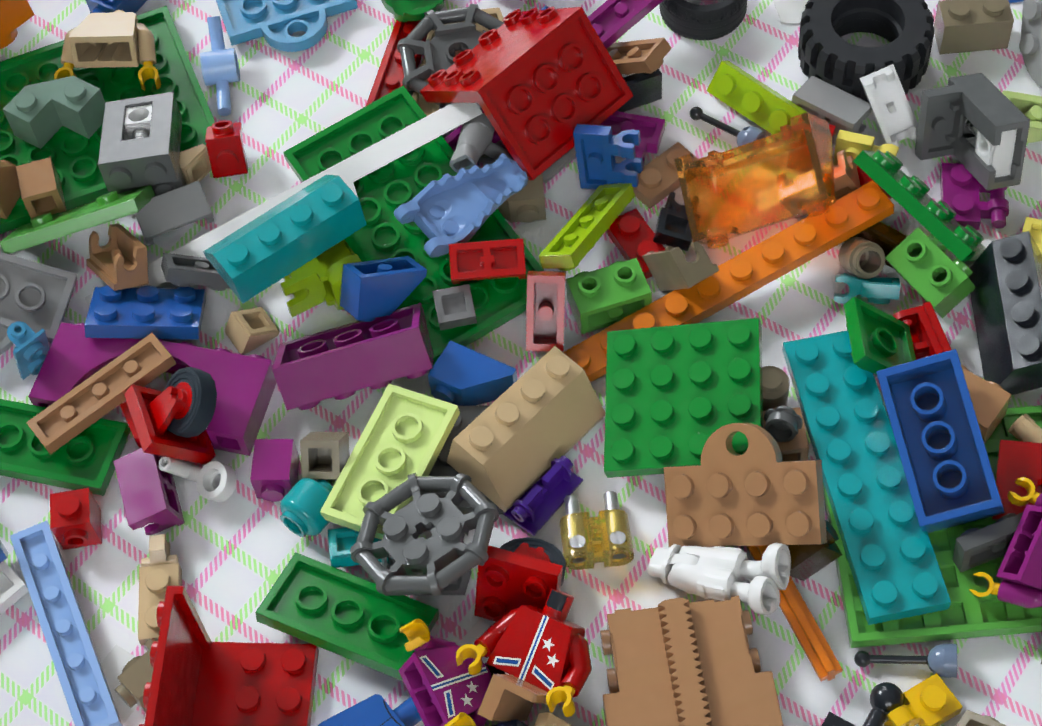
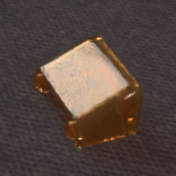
M806 112L790 118L792 127L789 125L781 126V132L722 153L715 150L707 152L708 156L702 157L698 161L694 160V156L691 153L674 159L693 242L707 244L708 249H716L728 245L731 238L807 213L809 217L828 213L830 211L829 206L836 202L832 136L828 122Z

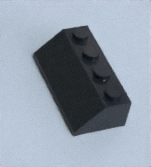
M1030 231L992 241L969 267L973 272L969 279L976 287L970 293L984 380L999 384L1012 395L1042 388V254Z

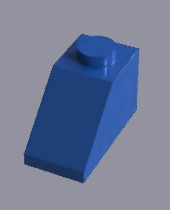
M409 256L343 264L340 306L350 313L354 319L362 322L374 321L376 317L389 316L426 277L427 269Z
M451 340L435 362L433 369L428 373L431 395L436 399L458 406H476L494 401L518 380L515 368Z

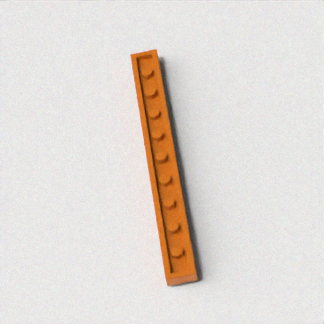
M872 180L718 266V272L688 289L670 292L563 353L584 369L591 383L606 374L607 331L699 323L894 214L895 205L878 184Z

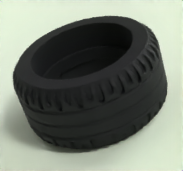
M663 0L659 4V9L664 23L672 31L678 33V35L694 40H713L728 35L740 25L747 11V0H722L710 5H698L685 0Z

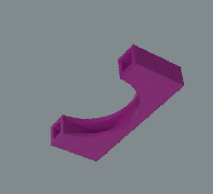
M61 322L28 396L30 401L36 406L49 407L142 339L85 338V323H77L75 325ZM158 339L176 362L165 373L174 374L179 369L193 367L209 373L215 381L217 390L216 408L213 418L207 427V433L215 450L250 456L277 383L272 371V360L257 354L246 356L232 353L223 348H215L213 350L197 347L189 342L175 343Z

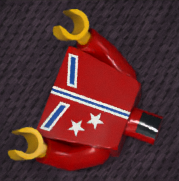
M551 588L543 609L533 605H521L519 608L512 609L476 639L474 645L465 644L457 650V666H460L465 659L473 658L475 661L469 665L468 671L470 675H477L482 670V658L486 657L488 658L487 664L547 691L546 702L550 713L554 712L555 706L558 703L565 702L562 708L564 716H573L576 709L573 698L580 694L592 671L588 642L584 638L585 628L566 620L574 597Z

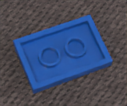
M108 285L95 287L84 324L85 338L144 339L153 333L157 339L199 340L206 303L205 289H194L189 286L176 289L142 286L140 288L114 291Z

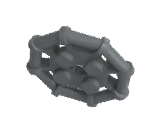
M472 3L469 7L437 12L431 9L425 12V17L406 38L400 39L397 45V50L401 55L404 74L402 84L408 91L414 90L422 95L420 90L429 84L424 80L428 79L435 72L441 69L446 70L454 64L453 57L455 56V51L472 50L479 44L478 38L486 33V31L483 30V33L476 30V23L489 30H497L504 22L479 9L478 4ZM431 30H435V36L431 41H429V38L426 42L422 41ZM414 55H425L426 64L417 69ZM436 103V104L439 105V106H440V109H441V108H443V107H445V106H447V105H449V104H451V103Z
M416 473L408 475V480L377 501H370L364 506L363 512L365 515L356 543L350 549L351 559L362 566L376 584V590L383 595H390L392 592L432 593L433 596L441 595L442 589L475 566H483L488 560L487 549L494 522L499 518L498 507L496 504L489 502L472 484L469 475L459 473L456 476H417ZM423 492H449L445 498H439L434 493L423 495ZM413 496V501L394 514L389 513L393 508ZM465 499L474 509V512L463 515L457 507ZM378 524L383 526V539L373 543ZM475 529L472 543L465 544L463 541L465 534L468 536L469 531ZM426 531H430L432 534L428 539L419 537L420 534ZM388 556L394 564L390 569H385L378 559ZM411 569H422L423 574H427V576H406V574H413Z

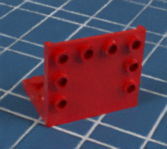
M552 6L545 10L533 8L529 11H521L520 9L512 11L503 18L504 24L497 30L491 29L478 38L479 44L472 50L466 49L453 58L454 64L432 74L427 79L429 84L421 89L420 93L427 103H478L514 161L517 162L523 171H526L528 180L536 179L575 146L573 132L576 124L600 125L634 96L582 7L556 9Z
M167 586L165 600L160 601L157 607L156 617L160 631L158 641H153L150 649V664L153 668L151 682H147L144 687L143 704L147 711L145 723L139 726L311 725L319 654L317 646L313 644L212 642L185 587Z

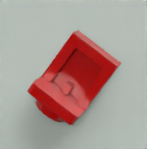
M222 120L207 127L205 142L213 178L247 174L248 163L242 139L241 122L232 123L230 120Z

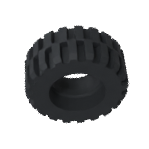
M808 0L805 5V11L802 12L798 44V58L802 72L808 76V79L811 76H815L869 103L859 78L893 64L906 95L909 89L915 88L921 82V78L925 75L928 68L935 30L932 12L928 9V5L924 0ZM866 32L881 36L890 43L878 47H861L851 44L841 37L850 33Z

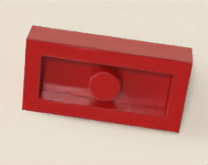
M637 208L618 216L605 232L626 261L637 258L645 278L648 279L652 277V274L642 256L650 251H664L665 247L662 244L653 242L655 233Z

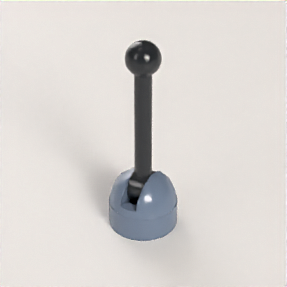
M693 107L690 110L689 114L693 120L701 119L737 137L738 148L751 157L758 156L766 144L767 133L757 127L748 126L739 131L704 114L700 107Z
M957 644L936 645L927 656L870 655L863 650L858 651L854 656V661L859 667H866L870 663L927 664L929 669L940 677L957 678Z

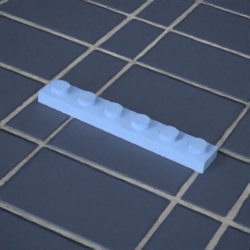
M46 520L10 535L75 726H123L55 536L50 529V524Z

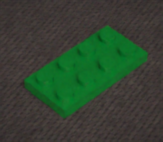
M862 150L853 160L858 167L961 262L975 261L986 249L981 244L984 240L983 236L967 224L966 227H963L954 219L957 213L944 201L940 200L938 203L927 194L930 188L915 175L910 178L900 170L903 163L892 153L886 151L884 154L880 150L876 152Z
M0 399L1 476L71 490L89 488L92 494L105 495L115 471L113 461L120 458L131 432L127 423L100 418L50 455L26 423L46 409V407Z
M297 552L294 553L255 612L256 620L259 623L401 681L403 679L398 670L416 651H406L404 645L409 640L404 633H400L399 628L415 619H421L427 625L429 632H431L439 619L438 608L405 595L385 596L376 590L375 583Z

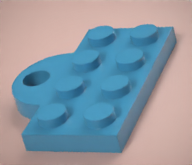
M216 0L232 46L264 37L270 46L285 52L302 51L316 45L326 34L328 28L327 17L358 8L356 0ZM297 31L306 32L304 35L300 37L291 36L293 33Z

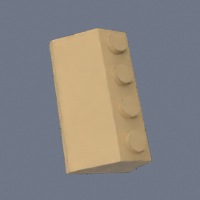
M554 346L452 440L447 463L458 473L469 475L472 484L506 512L517 499L519 500L551 469V461L554 458L559 459L561 456H564L604 418L605 411L584 369Z

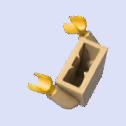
M116 10L110 13H91L77 27L66 33L61 56L63 67L55 72L54 79L70 76L77 77L73 72L74 67H138L140 63L143 67L138 71V78L142 89L145 91L144 83L150 78L155 79L157 89L161 87L158 70L153 67V64L157 63L154 35L144 24L138 23L136 13L124 12L123 10Z

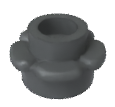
M779 406L775 410L771 408L764 414V420L766 421L765 430L778 442L793 440L798 434V429H801L803 426L802 418L788 406Z

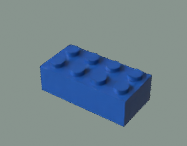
M949 350L876 371L921 530L931 533L1005 513L957 350Z

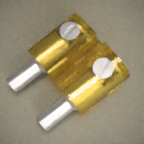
M608 491L604 493L605 510L599 511V516L589 517V512L579 511L578 497L576 495H568L564 498L566 515L560 519L559 526L563 556L567 568L573 570L593 569L594 563L604 562V567L621 566L630 563L634 559L628 514L619 509L616 492Z

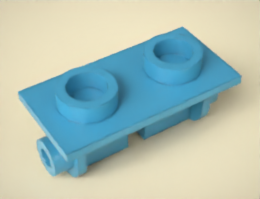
M21 321L14 322L8 327L7 336L15 345L13 355L20 377L24 380L30 374L37 375L50 346L46 331L43 328L35 333L26 323Z

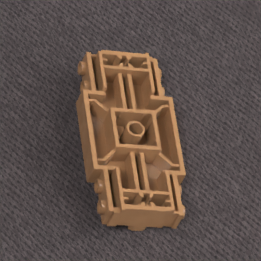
M733 596L731 600L715 602L712 599L689 603L688 599L675 598L664 600L655 608L631 611V608L614 610L615 613L607 614V630L600 631L603 655H611L613 668L606 669L610 694H603V711L606 726H784L772 671L761 672L757 648H749L747 635L753 634L752 620L749 610L742 611L739 596Z

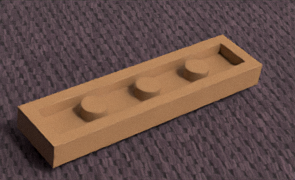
M151 333L26 423L51 455L126 400L124 394L132 384L145 387L174 366L176 362L156 336Z

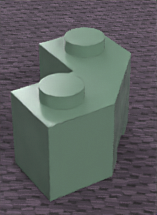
M75 76L24 86L3 108V111L14 136L41 149L62 126L89 139L103 124L105 100L100 88Z

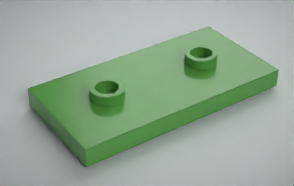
M151 185L135 188L120 194L114 191L96 198L97 201L68 211L51 215V213L39 215L30 220L31 223L18 227L0 241V245L4 253L11 254L138 213L155 196Z

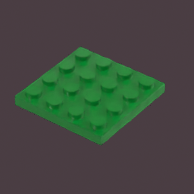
M759 318L607 331L604 473L607 478L664 474V467L701 465V454L706 441L722 426L732 423H752L763 428L762 327ZM737 432L733 436L732 447L740 455L746 452L748 439L742 432Z

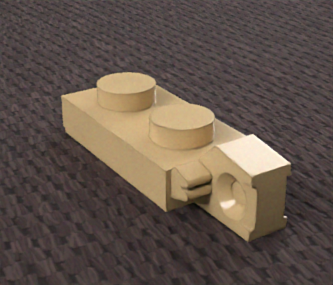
M166 534L151 535L149 537L150 557L141 558L138 606V641L141 646L149 639L158 641L160 627L157 625V607L160 601L165 600L167 586H182V568L177 554L170 555V542H167Z

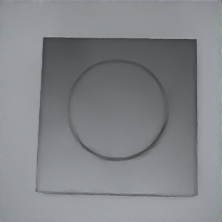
M469 284L432 291L440 330L477 323Z

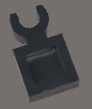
M671 192L667 198L665 208L661 207L653 242L674 248L679 247L681 250L688 252L696 217L690 215L695 201L694 198L689 197L686 205H680L675 201L676 193Z

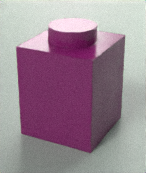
M255 439L250 481L257 499L263 498L271 502L281 501L297 483L300 457L294 439Z

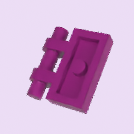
M962 163L941 164V200L957 213L954 219L963 227H966L968 224L975 230H979L981 219H991L993 228L1001 229L1006 226V217L1009 215V202L1005 199V190L1008 187L986 190ZM980 193H990V200L980 201Z

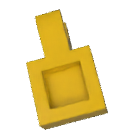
M936 673L903 693L904 705L888 713L887 717L890 720L886 721L884 726H915L917 724L920 726H940L960 714L963 706Z

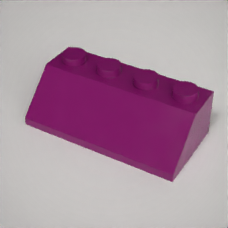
M418 303L397 309L389 316L376 317L374 321H356L281 343L272 371L286 409H311L325 399L332 397L335 400L346 399L354 395L357 390L367 387L373 390L380 389L391 384L392 380L405 376L407 379H415L425 375L429 369H433L434 355L422 304Z

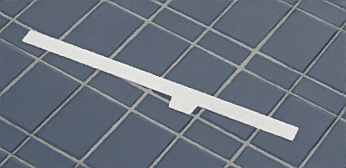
M451 103L169 253L206 258L203 251L324 175L340 176L357 196L353 182L483 113L477 103ZM163 256L148 264L149 284L143 286L157 287L166 282L161 268ZM93 293L85 297L88 307L90 306Z

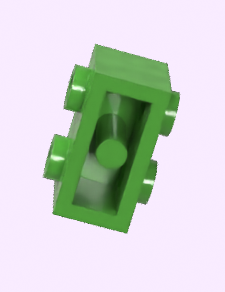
M918 227L891 251L885 259L926 302H931L934 311L943 318L976 288L969 279L973 272L957 257L952 261L944 253L947 248L932 234L927 236Z
M637 258L617 261L607 267L590 272H580L574 277L566 279L567 300L581 335L611 326L652 303V292Z

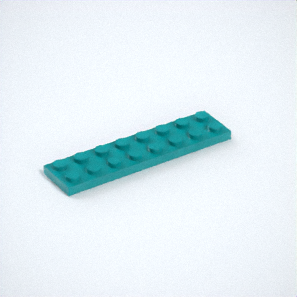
M848 330L783 342L782 352L816 460H822L823 483L868 625L949 609L951 600L928 532H923L919 526L894 433L874 374L854 364Z

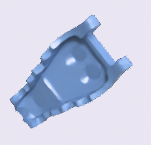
M502 153L494 163L486 164L483 168H479L478 165H474L468 170L461 168L455 176L445 174L438 181L432 180L412 200L396 208L394 216L401 224L414 221L430 239L424 245L425 252L431 258L439 257L449 253V244L467 243L498 207L511 195L519 192L527 185L528 176L526 171H523L516 161L509 159L506 154Z

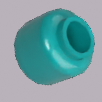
M302 478L280 502V510L282 512L280 519L291 532L300 537L305 535L316 536L321 533L330 521L325 520L320 511L333 486L324 479L315 481L310 478Z

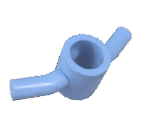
M220 16L208 17L207 23L212 51L200 53L202 75L206 86L216 85L218 114L220 116H228L231 114L229 83L240 82L238 58L235 48L225 49Z

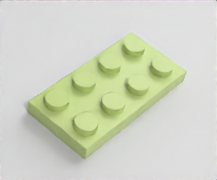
M388 384L320 511L324 519L359 532L365 515L363 508L368 502L377 501L408 480V475L416 473L417 476H428L460 415L458 405ZM413 496L393 508L389 513L394 514L413 501ZM378 524L375 538L382 540L384 532L382 530L383 526Z

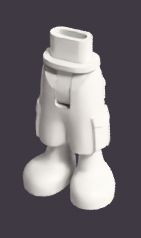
M781 543L770 544L760 561L748 560L747 553L740 548L714 546L713 548L701 546L681 547V545L673 544L669 549L657 547L647 570L649 576L660 577L664 584L673 585L678 589L684 590L685 593L699 595L706 600L714 599L715 602L731 600V597L739 596L740 600L748 603L751 610L755 613L771 615L778 609L780 604L779 590H786L791 570V556L788 546ZM745 579L752 580L750 583H743Z

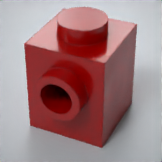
M89 488L50 494V529L63 550L102 544L101 509Z

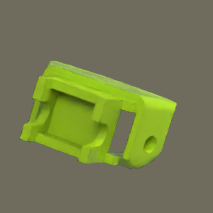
M340 241L283 278L285 282L280 284L285 296L293 294L295 297L286 302L292 318L324 301L328 306L335 305L337 310H345L340 306L343 264L362 261L357 254H351L343 241Z

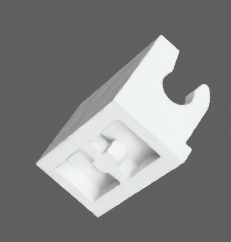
M889 65L859 78L885 143L899 147V141L910 137L911 140H915L918 125L894 65Z

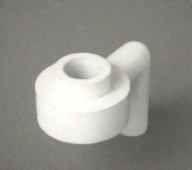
M163 456L158 463L161 471L196 482L199 494L205 499L223 502L233 494L236 488L237 476L235 470L230 465L218 461H211L201 468Z

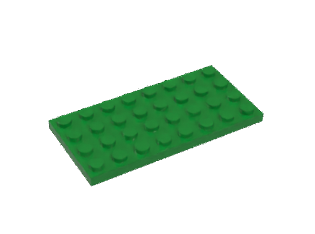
M403 85L287 149L283 154L285 160L302 183L426 117V114ZM442 135L353 182L367 225L342 240L351 254H357L362 262L409 256L427 269L426 277L397 309L418 303L422 304L434 355L433 366L450 340L466 347L524 313L527 304V279L508 277L460 281V284H452L449 253L439 257H429L424 250V245L430 239L414 221L401 224L395 218V209L412 200L432 180L438 181L445 174L457 175V172L449 164L454 151ZM496 209L468 242L519 239V237L499 210ZM524 244L526 277L528 271H544ZM469 284L477 323L440 330L432 291Z

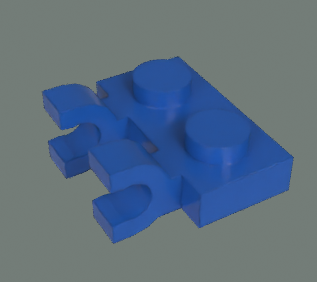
M576 124L573 137L580 187L582 189L596 190L600 185L632 183L633 187H638V173H641L644 169L643 158L635 157V146H639L641 142L640 130H624L617 135H612V126ZM615 156L625 158V160L616 163Z

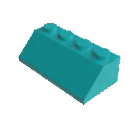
M324 175L203 252L243 304L367 224L359 198L338 175Z

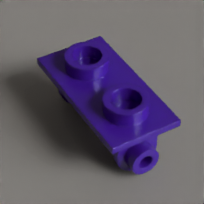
M561 456L559 459L554 458L551 461V469L519 500L517 499L503 515L532 536H535L563 505L564 498L571 495L583 482V479L570 470L573 467V463L566 456Z

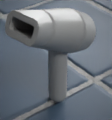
M485 113L464 123L455 152L449 164L458 173L461 168L468 170L476 165L482 154L497 160L500 154L504 153L509 159L513 161L514 159L508 150L491 142L495 129Z

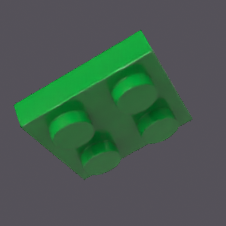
M855 296L844 304L847 321L846 327L852 349L851 355L855 365L877 375L876 371L916 360L908 324Z

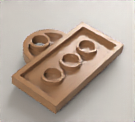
M732 423L722 426L706 441L701 454V465L664 467L669 547L673 544L681 545V547L762 546L772 543L785 545L827 543L822 460L783 461L780 448L774 437L758 425L752 423ZM737 432H742L748 439V448L742 455L736 453L732 447V439Z

